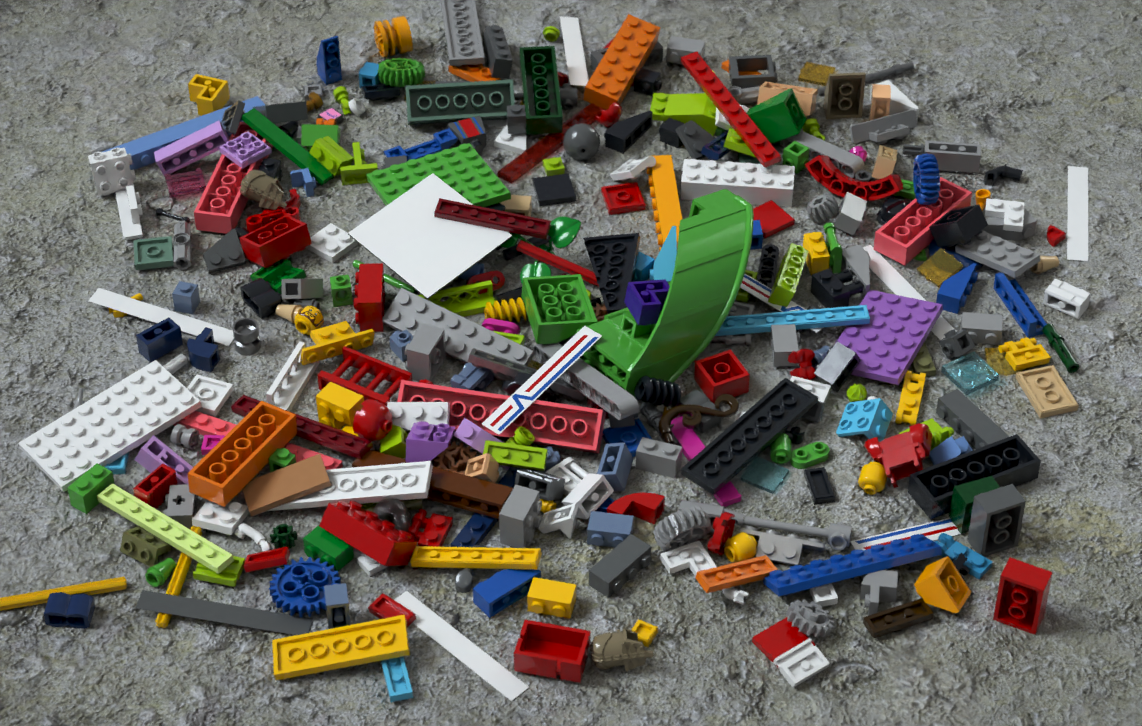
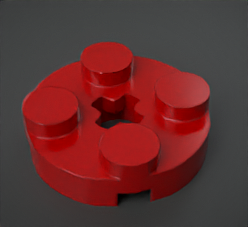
M724 512L720 518L716 517L714 519L712 529L715 531L707 545V549L711 550L712 553L720 556L724 554V544L732 537L734 532L735 520L732 519L735 517L734 514Z

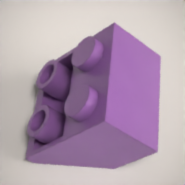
M424 421L414 423L406 438V462H422L434 459L449 446L455 432V427L444 423L432 425Z

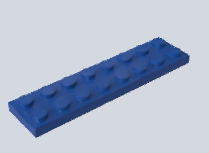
M915 534L910 539L892 540L891 544H877L871 546V549L853 550L850 552L851 554L844 556L833 555L830 559L824 561L813 560L808 565H794L785 571L774 570L769 573V576L764 577L763 583L776 595L783 596L942 555L941 546L922 534Z

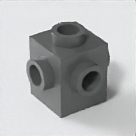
M955 329L948 331L944 334L945 338L939 341L947 359L954 357L960 359L975 347L967 329L957 332Z

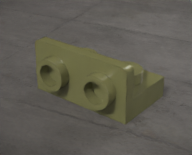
M140 526L123 532L120 552L150 567L157 564L159 555L172 550L170 544Z

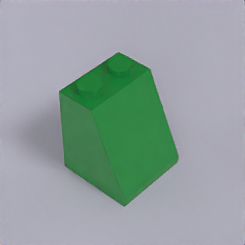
M792 88L750 108L747 112L748 116L771 144L799 134L807 120Z

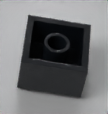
M974 205L950 210L929 228L937 246L949 248L956 244H968L973 236L982 233V229L988 223L980 206Z

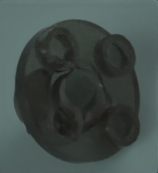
M387 498L377 503L373 512L379 515V519L393 523L395 525L394 528L397 530L408 532L411 516L403 502L395 498Z

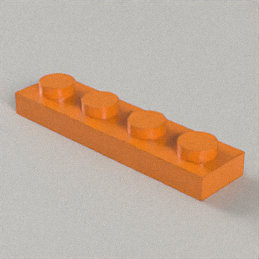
M767 555L698 571L695 579L706 593L763 580L764 577L769 576L771 571L778 569Z

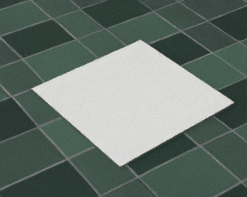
M433 173L348 233L349 236L426 299L432 297L512 238V235L506 231L434 217L439 198L470 205L473 204Z

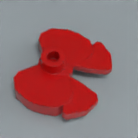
M805 348L797 352L793 351L789 355L788 361L790 363H800L799 368L790 372L791 377L795 376L807 380L816 377L814 375L815 368L812 367L811 363L815 353L811 349Z

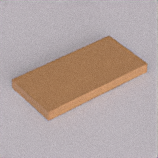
M317 454L252 479L242 490L252 517L332 485L321 454Z

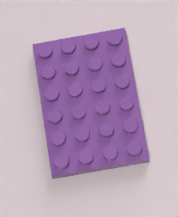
M869 290L860 305H867L870 324L847 325L837 341L855 351L861 360L851 375L899 385L942 313L943 304Z

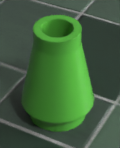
M167 558L148 568L145 574L147 582L153 587L162 586L176 568L175 561L172 558Z

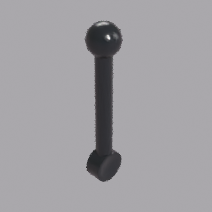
M162 208L156 210L158 216L165 215L177 220L186 221L187 223L190 222L189 217L183 218L164 212Z

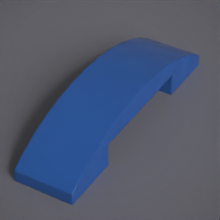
M448 128L434 133V140L405 150L401 146H397L383 152L386 158L406 156L407 161L419 159L427 154H435L444 149H449L457 142V137Z

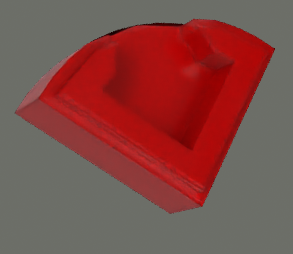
M1050 225L1046 238L1049 244L1055 247L1066 238V233Z

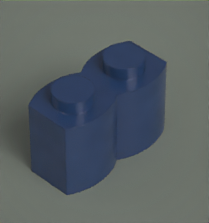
M51 593L44 611L45 624L52 627L89 628L95 610L94 597L87 594Z

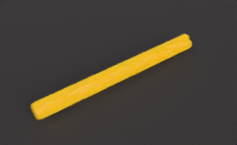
M192 526L190 530L198 535H202L200 527ZM183 552L180 554L166 594L176 596L180 594L193 559ZM158 612L155 620L156 626L158 628H166L172 614Z
M117 577L1 597L0 611L47 603L51 593L64 592L69 595H96L127 589V582L125 577Z

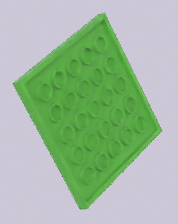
M470 143L461 144L459 147L444 149L439 153L427 154L419 159H411L405 163L394 164L388 168L374 170L372 173L366 174L367 181L386 206L432 173L475 206L486 207L511 199L510 191Z

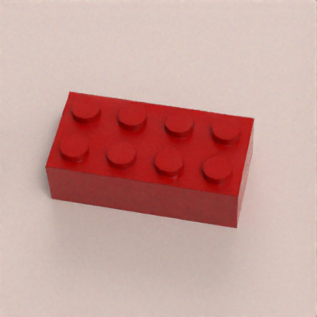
M343 501L328 503L319 524L321 528L384 566L408 565L417 545V541L411 538L410 533L394 528L395 525L386 520L382 521L378 518V514L362 509V505L355 501H350V503Z

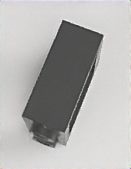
M771 55L729 57L731 86H738L743 89L760 87L765 81L778 82L775 61L772 62ZM768 70V74L739 75L738 73L741 71Z
M306 101L253 107L274 124L308 119Z

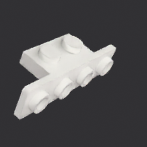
M133 185L126 186L125 190L116 191L115 194L124 240H133L143 237L139 215H143L141 204H138L140 203L139 192L134 191Z

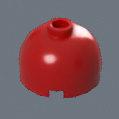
M367 399L361 404L363 406L361 411L357 410L355 413L353 431L358 434V437L372 442L380 441L393 427L392 414L385 404L374 399Z

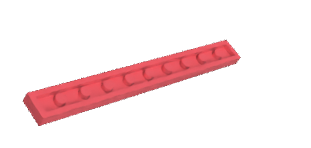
M198 411L192 412L173 424L174 426L177 424L184 425L187 429H197L199 434L203 436H226L236 426V424ZM289 442L283 447L296 455V463L321 454ZM321 454L326 470L343 467L342 460Z

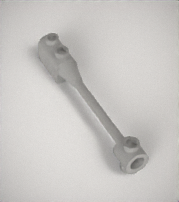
M690 499L689 501L682 500L679 506V510L692 506L701 507V509L707 512L711 525H713L716 517L720 518L722 513L728 512L735 515L732 518L735 520V526L750 525L827 537V544H830L835 550H843L845 547L850 546L852 526L844 522L830 523L829 529L748 517L720 506L716 502L706 504L699 503L696 499ZM711 527L710 532L714 533L715 530Z

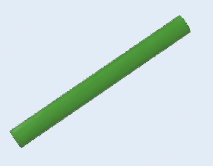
M354 260L353 267L359 269V265L364 263ZM384 273V282L417 294L418 291L412 286Z

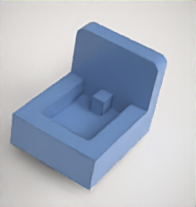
M309 169L291 171L292 187L303 186L307 197L314 196L313 188H316L315 177H311Z

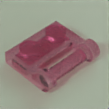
M201 168L170 175V173L164 174L170 198L204 192L206 188Z

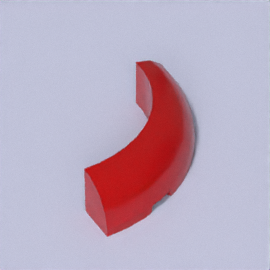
M818 155L805 164L817 182L821 183L830 192L843 198L849 192L866 201L886 198L903 190L902 180L899 175L890 174L885 178L872 182L858 181L841 172L828 155Z

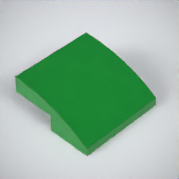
M281 259L275 262L273 266L262 267L250 275L253 281L259 278L268 281L272 289L282 294L281 279H304L307 277L305 270L292 267L291 261L288 259Z

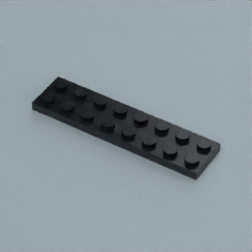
M784 378L682 467L681 475L715 495L818 402V396Z

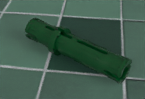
M1053 324L1045 325L1042 331L1049 340V346L1055 350L1069 373L1076 372L1079 369V364L1065 345L1063 336L1058 334Z

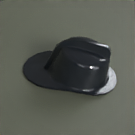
M897 198L884 202L882 209L877 213V221L883 226L905 208L908 203L903 199Z

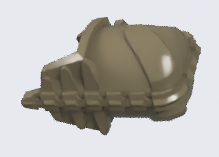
M254 169L249 171L241 180V194L250 200L259 202V207L276 210L278 206L284 208L287 206V203L283 201L284 189L278 178L274 179L266 175L265 172Z
M622 628V631L617 630V632L596 635L590 645L591 659L595 666L602 670L624 666L625 671L628 672L633 668L644 665L646 658L654 656L653 651L645 650L643 643L638 641V634L627 628Z

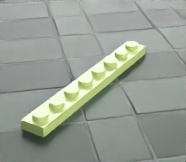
M113 483L97 495L98 502L218 574L234 561L233 555Z

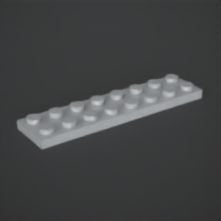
M440 0L450 66L485 64L475 0Z
M403 288L400 289L383 317V324L401 332L407 329L412 336L416 330H419L422 324L445 329L446 354L464 363H470L467 361L473 348L528 366L535 354L533 350ZM494 373L495 378L503 382L513 381L506 374Z

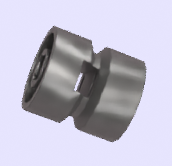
M242 318L234 322L232 329L237 353L245 356L257 353L261 348L257 321L251 318Z

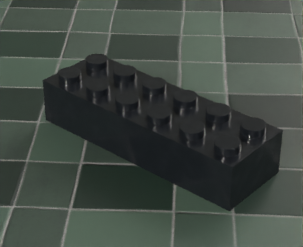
M1015 434L910 474L908 493L931 520L949 513L954 486L993 476L1000 487L1010 484L1017 487L1038 478L1041 460L1019 435Z

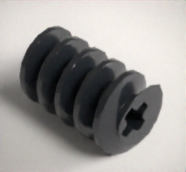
M643 376L635 386V398L638 401L642 399L645 403L649 401L651 404L656 403L659 406L663 404L664 407L670 406L672 408L680 403L681 389L679 384L675 382L671 383L662 379Z

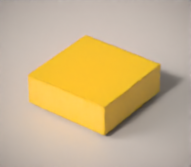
M639 619L631 629L638 634V641L642 642L646 647H649L658 633V627Z

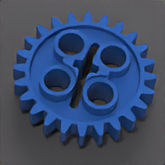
M300 557L297 563L292 559L291 565L284 564V569L277 568V574H272L273 580L270 581L269 588L272 602L276 603L277 609L282 607L283 613L290 610L291 616L299 612V617H302L304 613L311 617L313 611L319 615L321 608L327 611L324 586L341 584L339 572L334 570L333 565L328 567L327 561L321 564L320 558L313 562L311 557L307 561Z

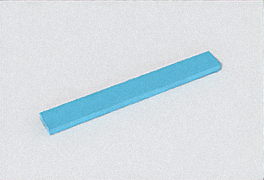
M867 305L727 316L715 336L771 332V325L795 324L796 330L870 324V317Z

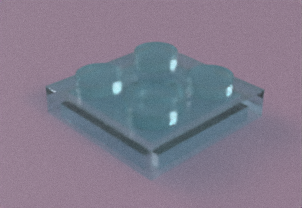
M971 352L943 365L941 370L965 395L988 386L999 379V374L975 352Z

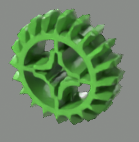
M392 58L379 64L378 77L381 83L391 87L417 85L424 81L425 69L424 65L417 60Z

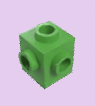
M797 141L792 142L784 148L782 155L783 165L795 166V173L798 174L806 168L805 164L809 162V148Z

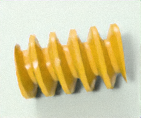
M521 297L517 298L516 303L513 298L509 299V303L506 300H502L501 306L498 301H494L493 307L490 302H486L484 316L485 319L493 318L504 321L508 319L509 322H512L514 317L517 322H520V318L523 316L526 321L525 305Z

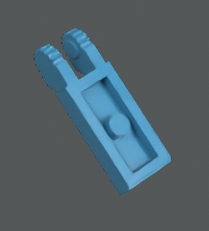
M942 533L938 537L939 542L933 541L941 546L942 555L940 556L943 558L949 556L950 559H953L960 553H963L967 558L963 565L968 567L970 571L968 574L977 579H980L992 567L993 561L963 544L955 542L950 535Z

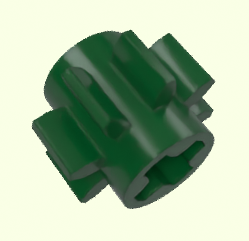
M280 524L273 528V534L270 535L271 543L275 544V549L283 547L290 549L295 546V540H298L297 531H293L292 525Z

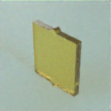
M806 62L803 69H800L798 81L826 86L829 74H834L835 67Z
M940 248L919 266L917 271L926 277V281H931L940 288L943 281L955 275L963 268V264L956 260L954 255H950Z
M998 348L984 349L989 375L1007 376L1008 374H1016L1023 371L1022 369L1013 370L1005 359L1006 352L1000 353Z

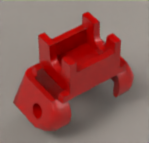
M918 423L909 426L910 431L889 437L880 442L878 437L868 439L865 442L864 447L874 462L884 466L886 475L890 478L894 488L898 487L897 480L910 477V474L924 469L922 460L930 455L933 434L928 425Z

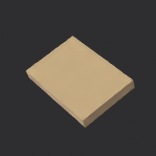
M1054 365L1016 373L1015 378L1039 418L1078 410V403Z

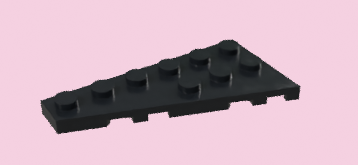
M639 233L583 238L607 313L610 314L627 308L624 301L628 282H633L640 245Z

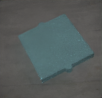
M756 457L751 465L747 466L740 480L773 494L779 485L783 484L789 469Z

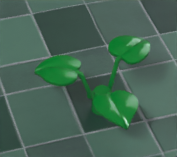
M569 217L555 218L551 221L548 234L551 237L549 239V247L541 245L538 248L555 255L553 244L557 248H565L570 245L580 230L581 222ZM508 232L512 235V238L503 243L501 247H513L517 244L518 239L529 244L532 243L522 237L521 234ZM537 260L534 262V265L526 264L522 268L520 280L523 284L524 277L552 276V272L546 263Z

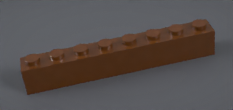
M369 450L361 459L356 458L352 467L408 462L403 458ZM433 467L428 497L424 499L499 519V513L513 488Z

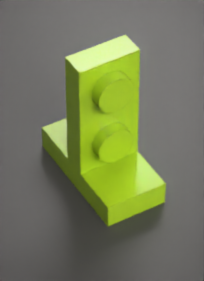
M352 142L354 165L340 166L342 185L369 183L366 174L378 170L377 163L366 164L364 149H360L359 142Z

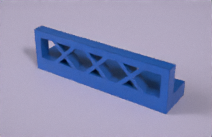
M996 273L994 290L1025 335L1029 338L1044 334L1042 329L1047 323L1016 279L1008 280L1004 273Z

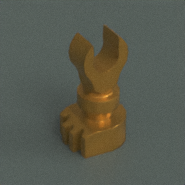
M315 92L309 94L310 101H306L307 113L314 108L318 109L323 106V101Z

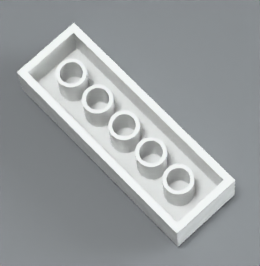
M684 159L681 199L693 200L727 189L736 196L739 195L750 204L762 205L772 200L778 206L792 207L795 166L771 165L764 168L762 164Z

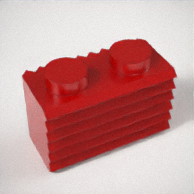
M161 464L133 488L134 496L151 507L158 508V505L164 503L165 495L169 494L170 485H178L176 470Z

